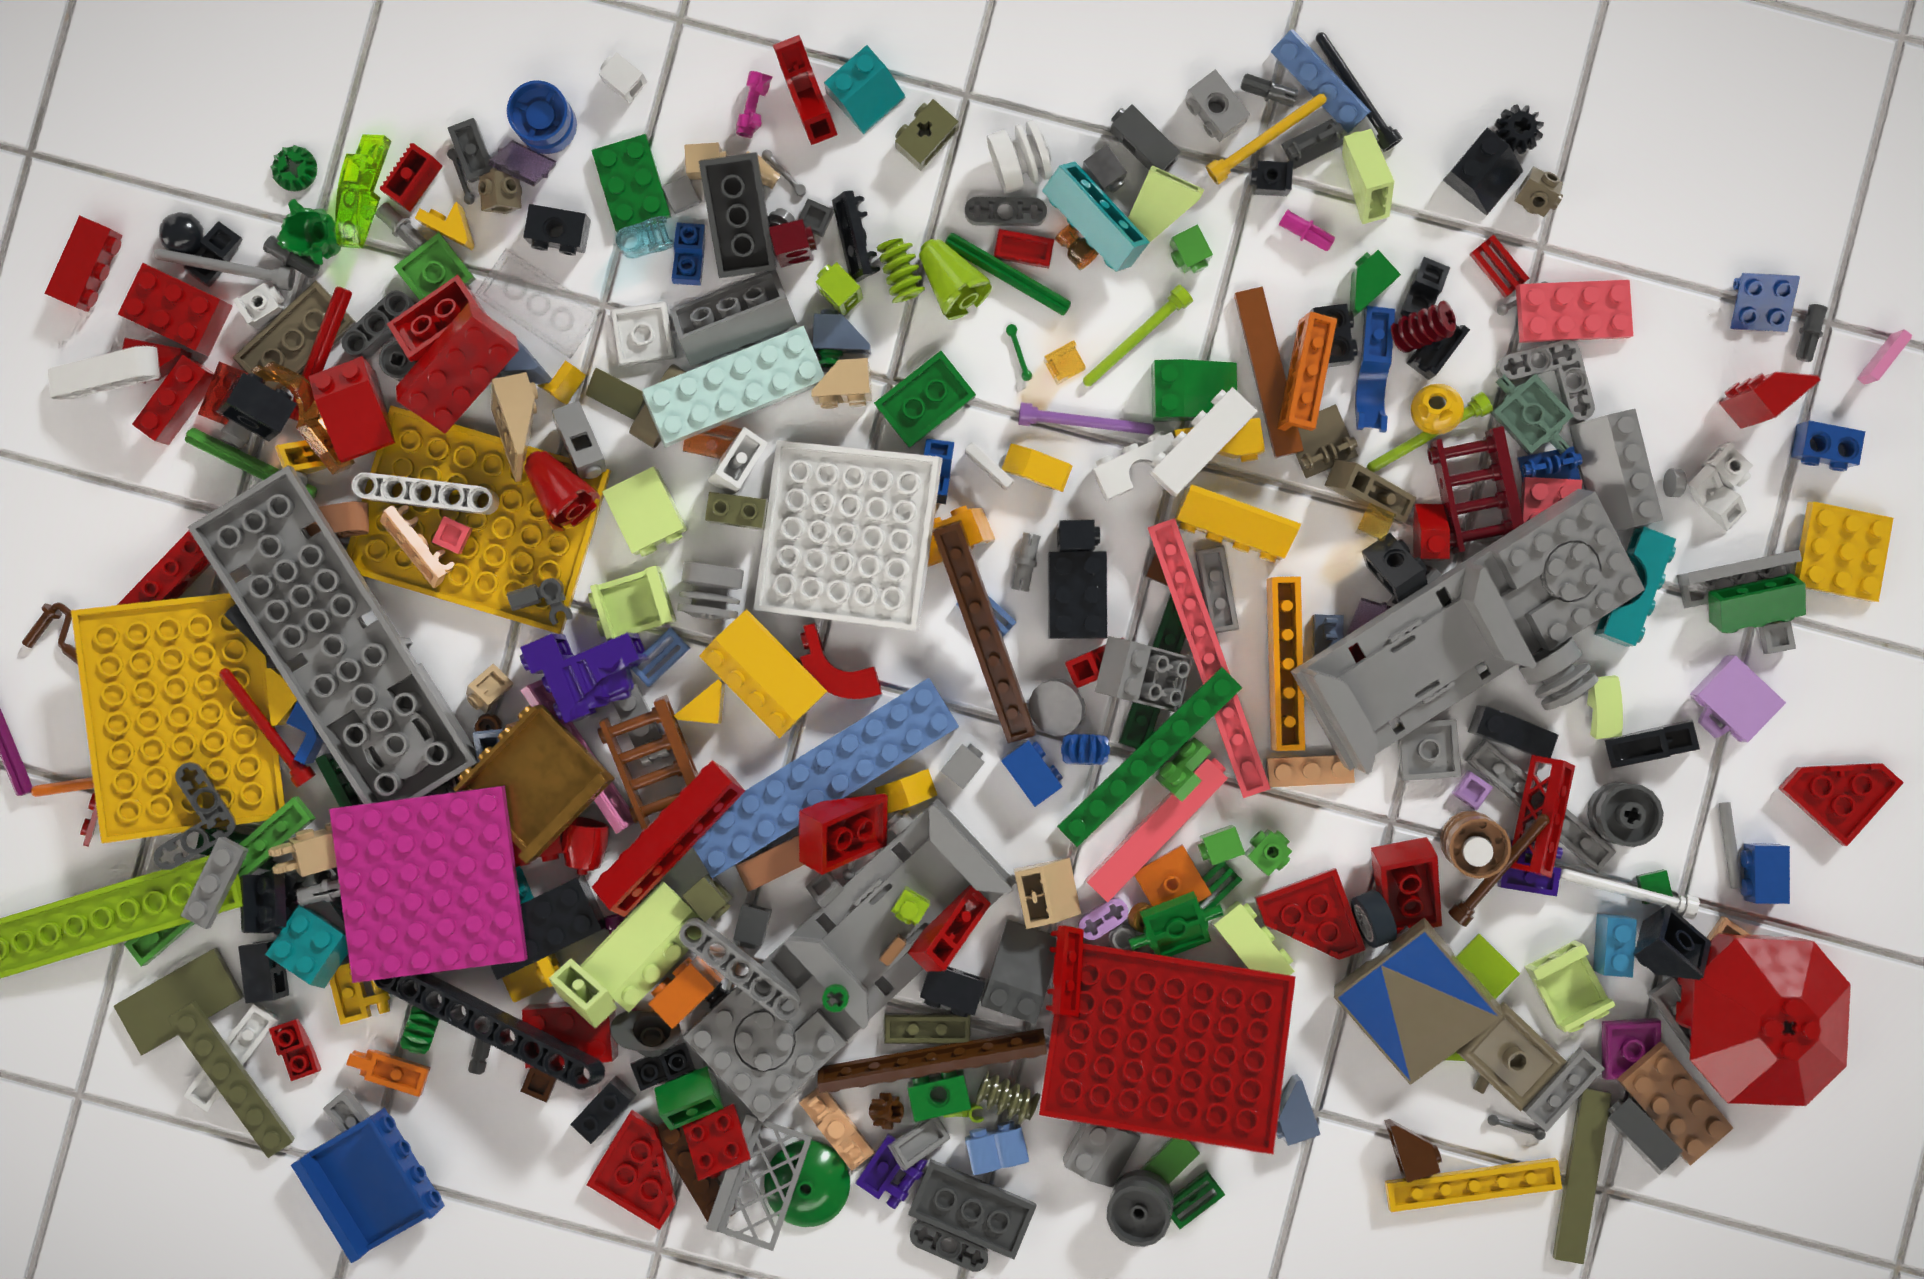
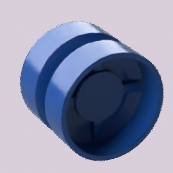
M540 80L526 82L517 87L508 100L507 118L509 124L531 150L541 154H554L562 151L572 142L577 130L576 115L561 91L551 83Z

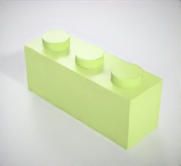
M1235 901L1223 911L1224 916L1210 921L1247 969L1291 975L1295 972L1290 966L1294 962L1283 948L1278 951L1272 943L1276 938L1265 925L1262 928L1258 926L1254 920L1257 914L1248 903L1242 905L1240 902Z

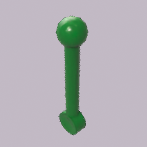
M1010 324L1006 328V333L1008 336H1011L1022 369L1021 378L1024 381H1029L1032 379V373L1027 369L1016 336L1017 327Z

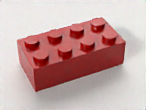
M469 302L396 386L397 402L446 434L492 382V379L499 374L519 351L516 336Z

